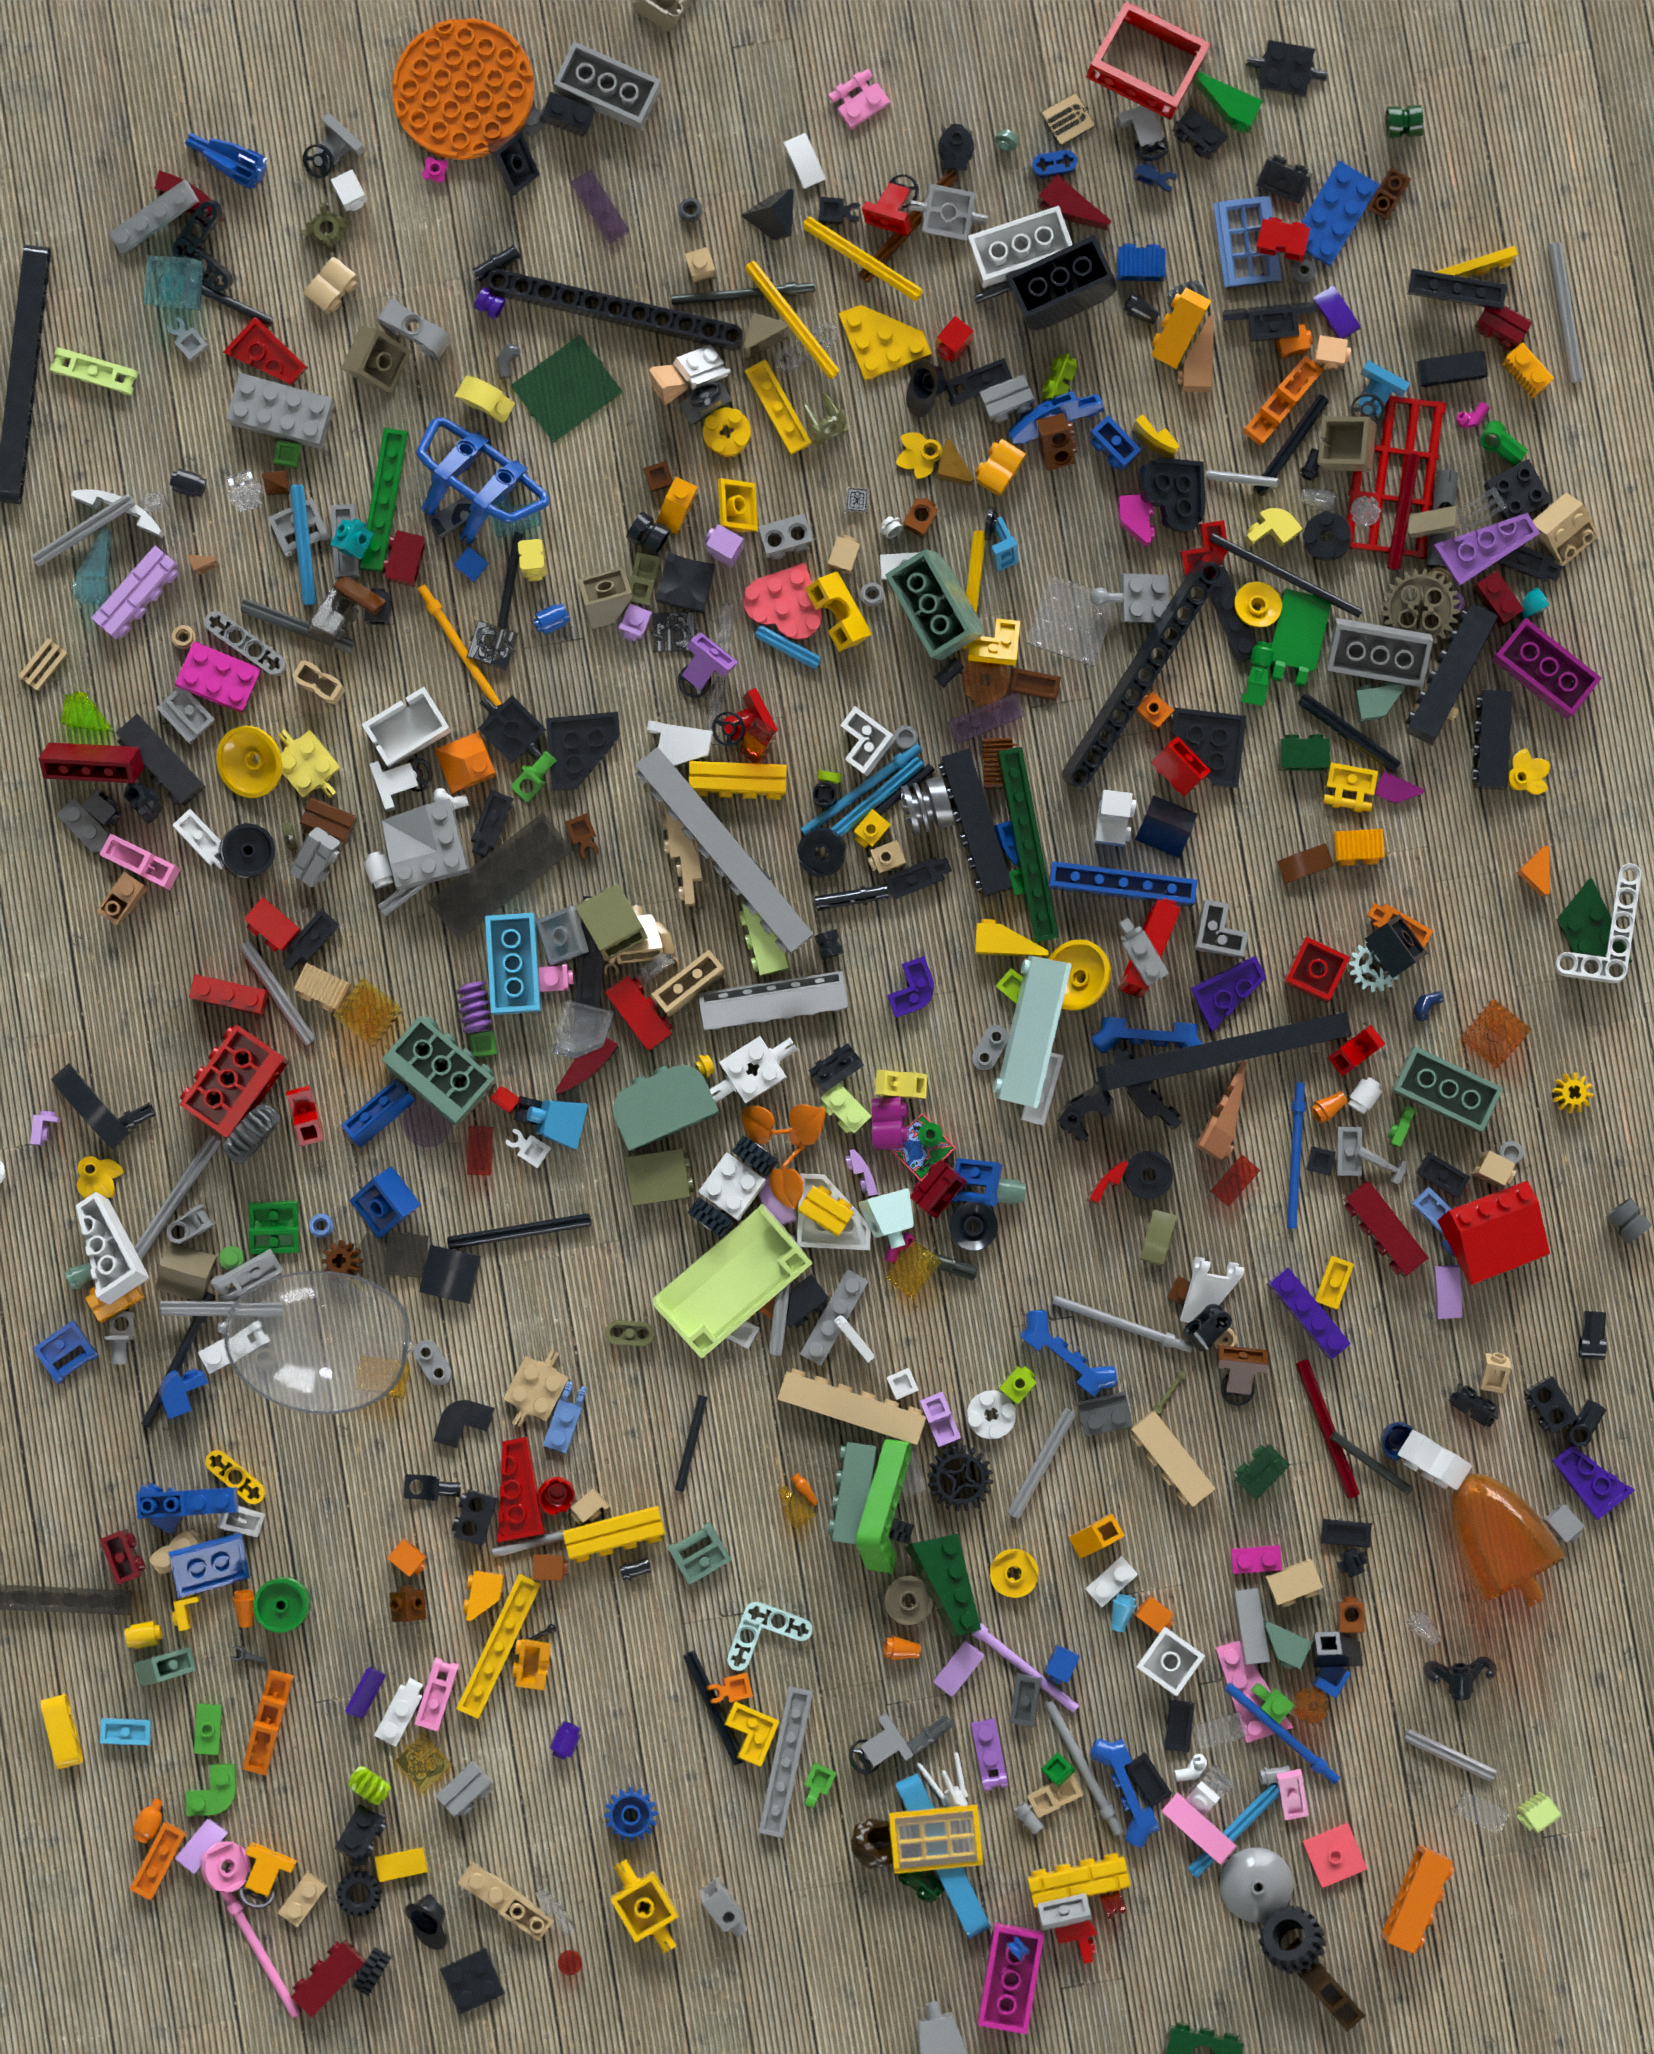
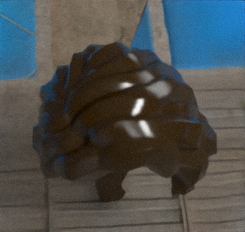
M869 1818L866 1822L855 1825L853 1836L850 1840L851 1851L862 1866L873 1869L893 1864L889 1821ZM921 1843L901 1845L902 1856L905 1853H911L913 1850H919Z

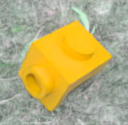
M192 1594L174 1601L175 1611L172 1612L174 1626H178L179 1631L192 1628L188 1604L201 1601V1596L195 1597Z

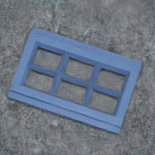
M1263 196L1213 203L1224 288L1281 282L1278 252H1276L1275 256L1256 253L1263 218L1273 217L1271 197Z

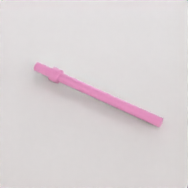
M219 1891L227 1904L226 1909L230 1916H234L291 2018L299 2015L300 2011L242 1912L243 1906L239 1899L236 1900L232 1892Z

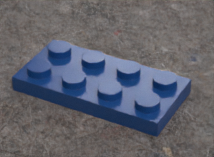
M1339 160L1301 221L1306 227L1310 228L1306 253L1330 267L1380 184Z

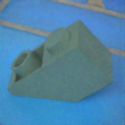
M1388 681L1383 683V687L1374 688L1373 684L1360 686L1359 690L1353 694L1358 723L1382 719L1405 689V684Z

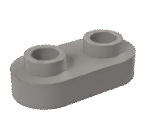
M992 1025L985 1031L972 1055L973 1065L977 1069L987 1071L995 1065L1008 1042V1032L1004 1027ZM993 1033H999L1001 1035V1039L999 1041H994L992 1039ZM987 1054L989 1056V1061L985 1063L980 1060V1055Z
M430 1340L420 1341L415 1346L414 1356L425 1375L435 1385L448 1383L452 1377V1369L439 1347ZM426 1347L431 1351L428 1357L422 1355V1350ZM438 1368L444 1372L441 1378L435 1376V1370Z

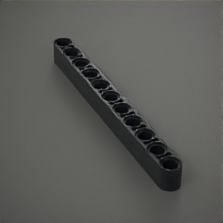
M25 245L23 249L0 442V503L21 505L23 499L51 261L50 247Z
M502 269L492 270L487 277L489 289L496 296L500 295L512 300L704 345L711 344L713 347L730 351L738 350L743 344V331L736 324ZM497 278H502L505 280V283L501 287H495L493 281ZM519 284L529 286L528 290L523 293L516 291V287ZM544 289L552 291L551 296L548 298H542L539 294ZM568 294L575 297L574 302L570 304L562 301L564 296ZM590 300H596L599 303L595 309L586 307L587 302ZM618 305L622 308V311L617 315H613L609 312L612 306ZM636 311H642L646 314L642 320H636L632 316ZM661 316L669 319V322L664 326L656 323V320ZM683 322L692 324V328L688 331L681 330L679 326ZM707 327L714 328L716 331L710 337L705 336L702 332ZM729 333H736L739 339L735 342H730L726 339V336Z
M1199 560L1192 566L1064 767L1062 778L1066 784L1083 788L1090 783L1221 576V569L1218 564ZM1208 567L1209 573L1204 577V569ZM1193 587H1195L1196 594L1192 598L1190 595L1191 590ZM1182 607L1183 614L1178 618V610ZM1169 628L1170 635L1168 638H1165V630ZM1156 648L1157 655L1152 659V651ZM1143 668L1144 675L1139 679V671ZM1130 689L1131 696L1129 699H1126V692ZM1117 709L1118 716L1113 720V712ZM1102 730H1105V737L1100 740V733ZM1092 750V757L1087 761V753ZM1079 770V778L1074 781V773Z
M1343 1012L1105 1065L1095 1069L1100 1091L1103 1092L1352 1036L1348 1014Z

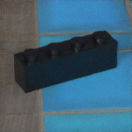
M1483 689L1479 696L1475 697V710H1478V720H1474L1473 733L1477 734V743L1473 744L1472 757L1476 758V766L1472 767L1471 782H1475L1474 788L1504 790L1507 788L1512 691Z
M138 714L133 716L116 732L120 737L117 742L121 746L140 748L144 765L143 770L146 767L150 769L153 773L150 778L159 787L164 785L169 790L166 795L176 805L180 802L185 807L206 787Z

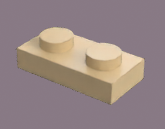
M307 1871L278 1914L296 1927H299L328 1885Z

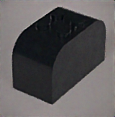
M1095 235L1006 276L1011 291L1030 330H1041L1100 304L1111 297L1117 290L1114 275Z

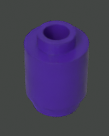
M563 1721L562 1725L558 1726L549 1747L553 1750L552 1755L566 1760L567 1756L572 1757L581 1737L579 1734L581 1728Z

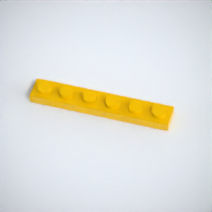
M518 1574L459 1701L457 1710L477 1719L480 1718L542 1583L532 1580L523 1574Z

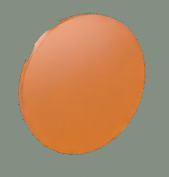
M475 18L442 21L434 24V27L426 30L424 33L417 35L400 56L392 80L394 110L408 136L426 151L454 160H469L489 155L490 152L487 145L520 131L531 112L535 95L533 70L519 42L498 25Z

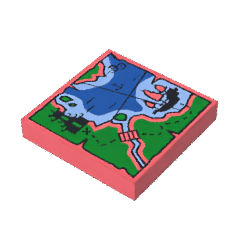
M923 1113L908 1126L909 1141L905 1142V1148L889 1149L920 1182L926 1177L932 1164L937 1163L940 1159L944 1160L956 1149L944 1135L941 1142L934 1147H927L920 1142L918 1138L919 1129L922 1125L931 1122ZM928 1130L926 1132V1137L928 1139H933L935 1137V1132L933 1130Z

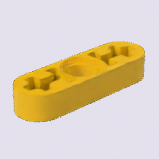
M214 1450L206 1456V1467L230 1488L237 1487V1494L246 1502L257 1504L264 1500L266 1496L264 1485L229 1455L221 1450ZM221 1455V1463L225 1466H228L229 1462L232 1464V1467L226 1470L224 1476L220 1473L224 1470L222 1467L212 1466L214 1462L211 1459L212 1456L218 1457ZM238 1470L242 1473L243 1478L239 1484L230 1482L229 1474L231 1471ZM248 1478L251 1480L247 1484L253 1489L256 1487L260 1489L258 1491L259 1498L254 1497L251 1499L249 1497L251 1493L246 1488L243 1491L239 1490Z

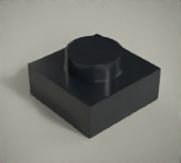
M1311 1146L1306 1170L1330 1176L1336 1152Z

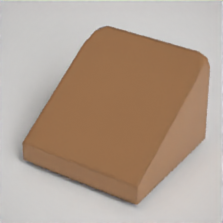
M187 555L197 575H201L219 565L217 559L212 556Z

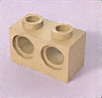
M1491 1151L1482 1152L1471 1175L1495 1187L1505 1186L1507 1183L1510 1184L1516 1174V1170L1513 1169L1515 1163Z

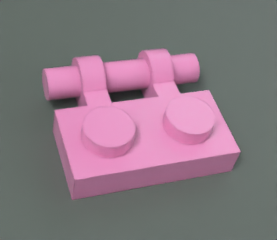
M869 69L862 73L854 74L852 76L853 79L844 85L839 84L835 87V91L828 95L832 103L838 99H841L844 103L837 108V111L850 130L890 104L889 98L878 82L870 87L867 85L866 81L873 77ZM859 87L861 93L851 99L848 93Z

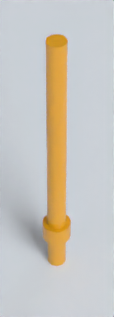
M425 584L420 586L417 590L427 604L426 609L430 615H434L484 695L496 707L502 704L473 658L468 656V650L441 610L443 607L439 600L434 599Z

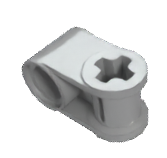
M201 1203L171 1223L167 1229V1236L174 1243L184 1244L206 1232L216 1223L210 1220L203 1209L205 1207L204 1204ZM178 1226H183L185 1229V1236L182 1239H175L173 1236V1230Z

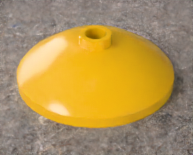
M253 726L234 728L223 736L217 748L216 763L218 772L226 786L234 793L246 798H258L270 793L279 783L283 768L282 756L275 741L265 731Z
M1072 940L1060 945L1049 956L1048 959L1072 964L1061 1009L1068 1011L1083 1010L1095 1004L1103 996L1110 982L1111 966L1106 953L1098 945L1088 940ZM1086 976L1085 981L1081 983V979Z

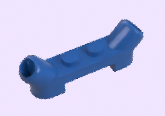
M1101 1017V1029L1091 1037L1092 1044L1100 1053H1107L1122 1039L1129 1040L1131 1045H1143V1041L1153 1042V1046L1167 1047L1168 1043H1174L1179 1049L1203 1044L1197 1037L1198 1024L1174 1022L1172 1031L1126 1028V1018Z
M1045 1310L1028 1311L1025 1314L1027 1327L1019 1336L1037 1351L1045 1344L1081 1375L1075 1383L1095 1398L1101 1389L1114 1388L1117 1385L1116 1369L1113 1366L1089 1368L1085 1364L1087 1361L1085 1357L1077 1351L1072 1354L1066 1349L1068 1344L1057 1335L1054 1339L1049 1334L1048 1314Z
M1099 1738L1095 1740L1091 1748V1759L1113 1768L1115 1774H1112L1111 1777L1116 1789L1121 1787L1124 1797L1120 1799L1126 1812L1131 1811L1133 1816L1124 1839L1127 1843L1141 1848L1145 1846L1149 1834L1159 1831L1160 1827L1152 1808L1148 1806L1141 1809L1124 1768L1125 1765L1132 1763V1759L1123 1739L1121 1738L1110 1743Z

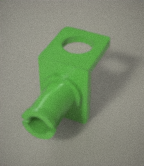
M544 751V754L532 767L525 765L522 767L524 771L511 785V789L526 802H530L546 784V781L543 780V775L557 760L550 753ZM524 779H530L534 784V788L530 793H524L520 788V784Z

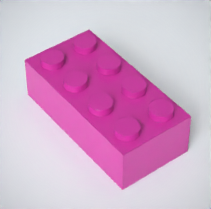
M994 1922L977 2016L978 2026L1027 2034L1044 1939L1043 1931ZM1015 1936L1030 1951L1029 1955L1025 1954L1022 1961L1007 1946L1008 1942L1012 1943Z

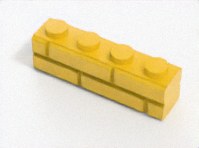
M690 761L689 785L700 798L708 797V793L718 794V798H732V794H741L743 799H756L757 795H766L767 800H781V796H786L787 765Z
M658 1505L562 1531L569 1559H575L576 1563L590 1560V1554L598 1552L600 1557L613 1554V1548L623 1546L624 1550L636 1548L639 1541L647 1540L648 1544L661 1541V1536L666 1534Z
M1118 1852L1104 1855V1860L1094 1861V1858L1080 1860V1865L1070 1867V1863L1055 1866V1871L1046 1872V1869L1032 1871V1876H1028L1027 1880L1034 1909L1038 1908L1037 1904L1084 1893L1088 1897L1131 1887L1124 1856H1118Z

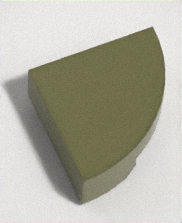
M291 822L283 823L281 827L283 836L286 839L287 848L289 850L298 849L293 824Z

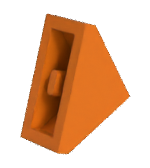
M1549 846L1540 848L1516 872L1541 897H1546L1550 894Z

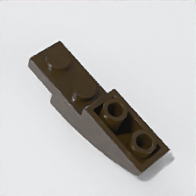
M1297 1937L1284 1951L1298 1948L1302 1941ZM1320 1962L1317 1965L1313 1963L1311 1965L1313 1969L1307 1971L1306 1968L1302 1969L1303 1973L1297 1975L1346 2032L1366 2016Z

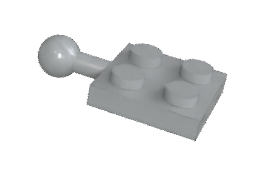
M1123 573L1120 575V593H1108L1106 589L1098 587L1091 592L1090 601L1097 607H1102L1108 602L1121 603V623L1156 624L1169 604V575Z

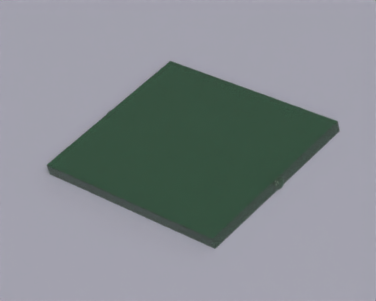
M578 335L510 385L529 410L530 416L536 419L553 443L623 393L603 366V362L599 361L581 335Z

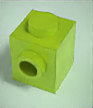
M1016 1366L998 1389L1018 1405L1037 1383L1033 1379L1035 1374L1026 1366L1022 1369Z

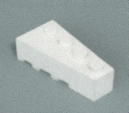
M95 1192L77 1204L76 1209L82 1235L85 1236L87 1246L85 1249L87 1256L90 1258L91 1276L95 1280L96 1298L110 1305L149 1279V1276L109 1199Z

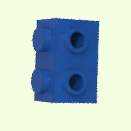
M1109 415L1091 430L1089 435L1091 439L1090 444L1098 452L1102 450L1107 456V462L1114 469L1119 468L1121 471L1125 470L1140 455L1142 450Z

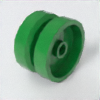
M278 1577L266 1582L258 1589L253 1603V1611L257 1621L265 1629L279 1633H285L299 1627L307 1619L311 1610V1597L307 1588L300 1581L292 1577ZM284 1601L286 1607L284 1609L278 1607L277 1602Z

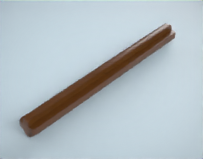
M950 169L936 185L951 188L958 181L959 176ZM913 210L909 215L911 231L908 236L894 232L873 257L885 265L921 223V212ZM864 268L859 272V277L866 283H869L875 276Z

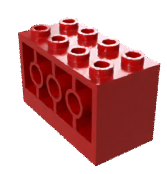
M237 1024L234 1028L230 1026L222 1037L224 1042L220 1048L216 1046L208 1057L210 1062L205 1068L202 1066L194 1076L195 1083L191 1088L187 1087L180 1096L182 1101L179 1104L226 1138H229L241 1121L253 1109L259 1106L290 1062L287 1058ZM249 1055L248 1063L242 1065V1057ZM234 1075V1083L228 1085V1077ZM220 1095V1103L213 1105V1098Z

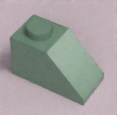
M1264 1620L1265 1631L1274 1656L1281 1660L1279 1665L1289 1670H1293L1294 1667L1301 1669L1312 1642Z
M190 1646L134 1663L140 1687L165 1681L196 1670Z

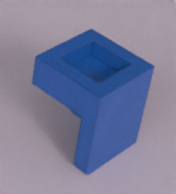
M1321 1667L1312 1684L1337 1698L1351 1672L1343 1667Z

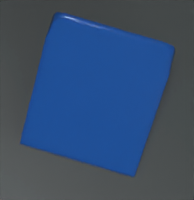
M468 547L454 564L457 570L473 582L477 580L489 565L471 547Z

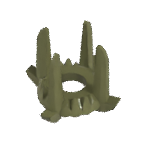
M320 203L321 213L317 214L311 222H307L306 229L301 230L303 236H312L316 243L327 246L328 252L331 253L334 252L333 245L342 239L344 230L351 227L352 222H345L341 216L326 211L325 203ZM322 223H332L334 226L333 231L330 234H327V232L323 234L320 231Z
M822 393L825 401L824 405L830 416L826 415V419L822 417L820 423L808 404L805 402L803 405L807 421L810 425L809 429L813 432L815 438L812 443L817 445L825 444L826 440L840 433L842 435L848 429V424L844 420L845 411H838L830 397Z

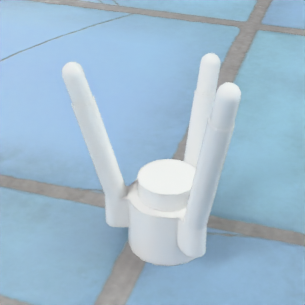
M958 1753L954 1754L960 1790L958 1786H952L947 1772L942 1771L948 1788L944 1792L946 1796H944L922 1764L917 1763L918 1769L940 1798L943 1807L965 1806L968 1804L965 1798L968 1796V1793L965 1789Z

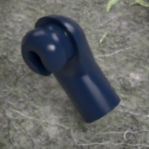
M1441 991L1418 998L1413 1008L1416 1020H1427L1431 1005L1444 1002Z

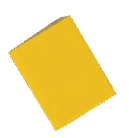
M719 478L720 525L733 533L758 531L756 483Z

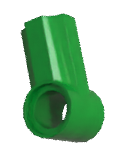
M1490 421L1485 426L1480 438V444L1485 450L1495 451L1513 467L1527 454L1528 449L1506 432L1503 423Z

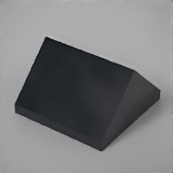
M521 131L487 145L503 185L510 196L517 194L540 175Z
M1153 795L1135 840L1180 858L1198 813Z

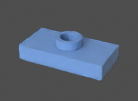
M1427 1187L1411 1205L1444 1236L1437 1220L1451 1210V1208L1430 1187Z

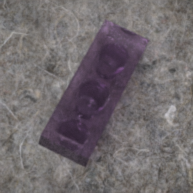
M591 170L571 181L575 192L609 244L629 232V228Z
M1012 694L949 720L948 724L957 744H960L1023 718L1025 715L1016 694Z

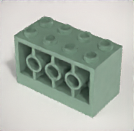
M420 1015L381 1059L382 1063L452 1125L458 1128L496 1085L494 1072L485 1064H482V1066L478 1065L476 1057L468 1049L464 1048L461 1050L458 1048L457 1040L446 1032L443 1035L439 1031V1025L429 1016L423 1018ZM428 1049V1055L419 1056V1050ZM445 1064L447 1070L445 1072H438L437 1066ZM464 1080L465 1087L456 1088V1082Z

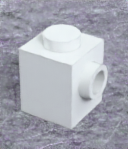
M352 169L331 179L345 211L350 209L351 211L358 210L367 202L365 193Z

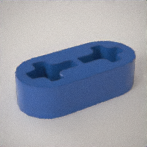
M1070 150L1040 154L1032 162V171L1039 178L1054 177L1057 174L1059 176L1070 174L1077 166V157ZM1063 157H1067L1068 161H1072L1069 167H1065V164L1056 165V163L1062 162ZM1040 161H1044V164L1046 165L1053 164L1047 166L1046 171H1042L1041 168L1036 167L1039 165Z

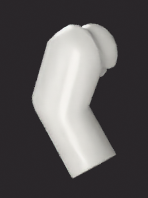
M438 788L433 793L434 802L450 799L454 810L469 806L466 794L453 798L443 788Z
M1196 1754L1186 1769L1175 1770L1176 1782L1199 1779L1207 1766L1205 1757L1201 1754Z

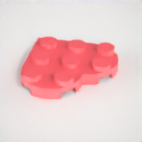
M805 563L758 578L745 589L743 603L748 617L764 626L776 625L779 632L787 638L796 641L808 639L816 633L822 620L821 608L815 609L805 591V588L812 583Z

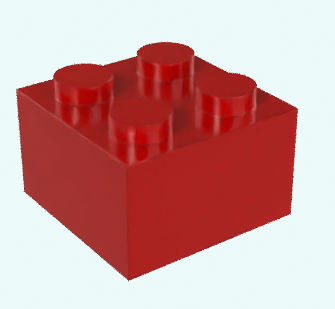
M1306 936L1303 938L1282 983L1324 1003H1328L1350 957Z

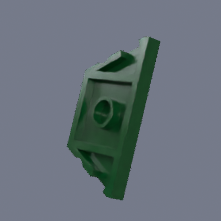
M1590 878L1561 912L1557 922L1572 953L1606 957L1612 918L1593 879ZM1620 941L1612 944V948L1616 953H1623L1626 950L1624 943Z

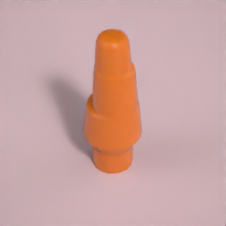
M799 1473L793 1475L791 1479L795 1484V1488L813 1506H816L818 1501L807 1480L802 1478Z

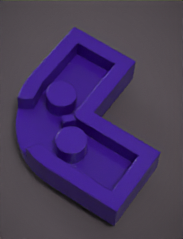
M925 956L901 964L909 987L887 995L895 1018L922 1009L933 996L934 981Z

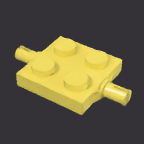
M286 729L281 731L282 733H279L277 736L286 745L281 753L282 773L303 798H306L313 791L321 788L329 799L333 797L332 795L335 796L337 792L328 782L332 775L342 767L311 730L293 740Z

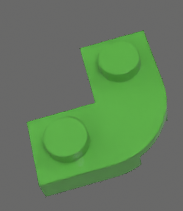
M236 1763L210 1765V1789L186 1791V1816L216 1815L231 1805L236 1795Z

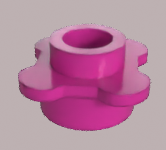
M432 156L427 157L425 160L426 168L422 171L423 178L442 183L445 180V170L449 166L446 160H435Z

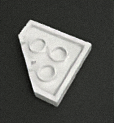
M800 1173L804 1189L799 1201V1207L813 1186L818 1188L819 1185L832 1192L830 1197L836 1201L842 1198L850 1203L826 1175ZM854 1206L850 1209L854 1214L839 1237L798 1212L797 1244L799 1247L870 1250L871 1230L865 1218L862 1217Z

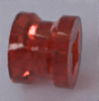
M1119 1890L1113 1891L1110 1895H1100L1108 1919L1113 1918L1114 1914L1127 1913Z

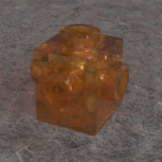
M1312 1687L1301 1689L1295 1695L1296 1699L1292 1701L1296 1707L1293 1710L1302 1722L1307 1720L1310 1724L1314 1721L1316 1724L1322 1721L1328 1715L1326 1711L1330 1709L1326 1704L1329 1699L1321 1689L1316 1691ZM1316 1702L1317 1707L1310 1711L1308 1708L1309 1703Z

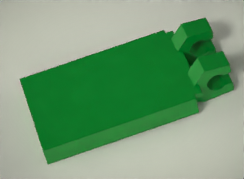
M1285 588L1282 597V611L1277 619L1271 649L1274 650L1272 660L1274 667L1271 680L1280 682L1285 666L1298 668L1294 685L1299 687L1306 685L1308 672H1313L1317 667L1331 607L1330 603L1314 595Z

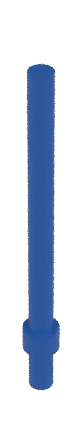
M1295 1082V1096L1291 1106V1111L1294 1113L1287 1228L1294 1229L1297 1228L1303 1112H1306V1102H1304L1305 1083Z
M1232 1683L1225 1687L1224 1690L1310 1763V1768L1317 1774L1321 1773L1333 1784L1339 1781L1340 1776L1327 1766V1762L1323 1758L1315 1756Z

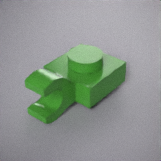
M1256 1683L1251 1689L1254 1694L1263 1700L1259 1707L1278 1724L1295 1706L1276 1688L1270 1693L1264 1686Z
M814 1762L804 1784L811 1788L804 1805L814 1808L820 1792L825 1795L828 1794L837 1772Z

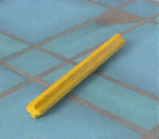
M807 217L803 222L804 230L907 297L918 301L923 295V290L817 220Z
M755 261L745 266L747 274L781 318L788 324V327L829 379L836 377L839 374L837 366Z

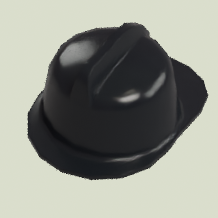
M921 359L913 365L906 394L907 407L910 413L917 417H923L931 411L935 398L943 393L946 386L943 368L934 366L925 359Z
M427 1894L416 1904H408L405 1907V1914L410 1920L418 1939L424 1945L434 1950L443 1949L447 1943L446 1934L442 1927L446 1912L431 1894Z

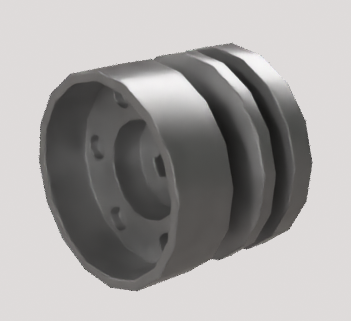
M941 776L925 780V792H921L917 783L912 784L913 795L910 794L907 785L901 786V805L904 817L914 836L920 834L918 823L921 822L925 832L930 831L929 820L932 819L938 829L954 825L948 794Z

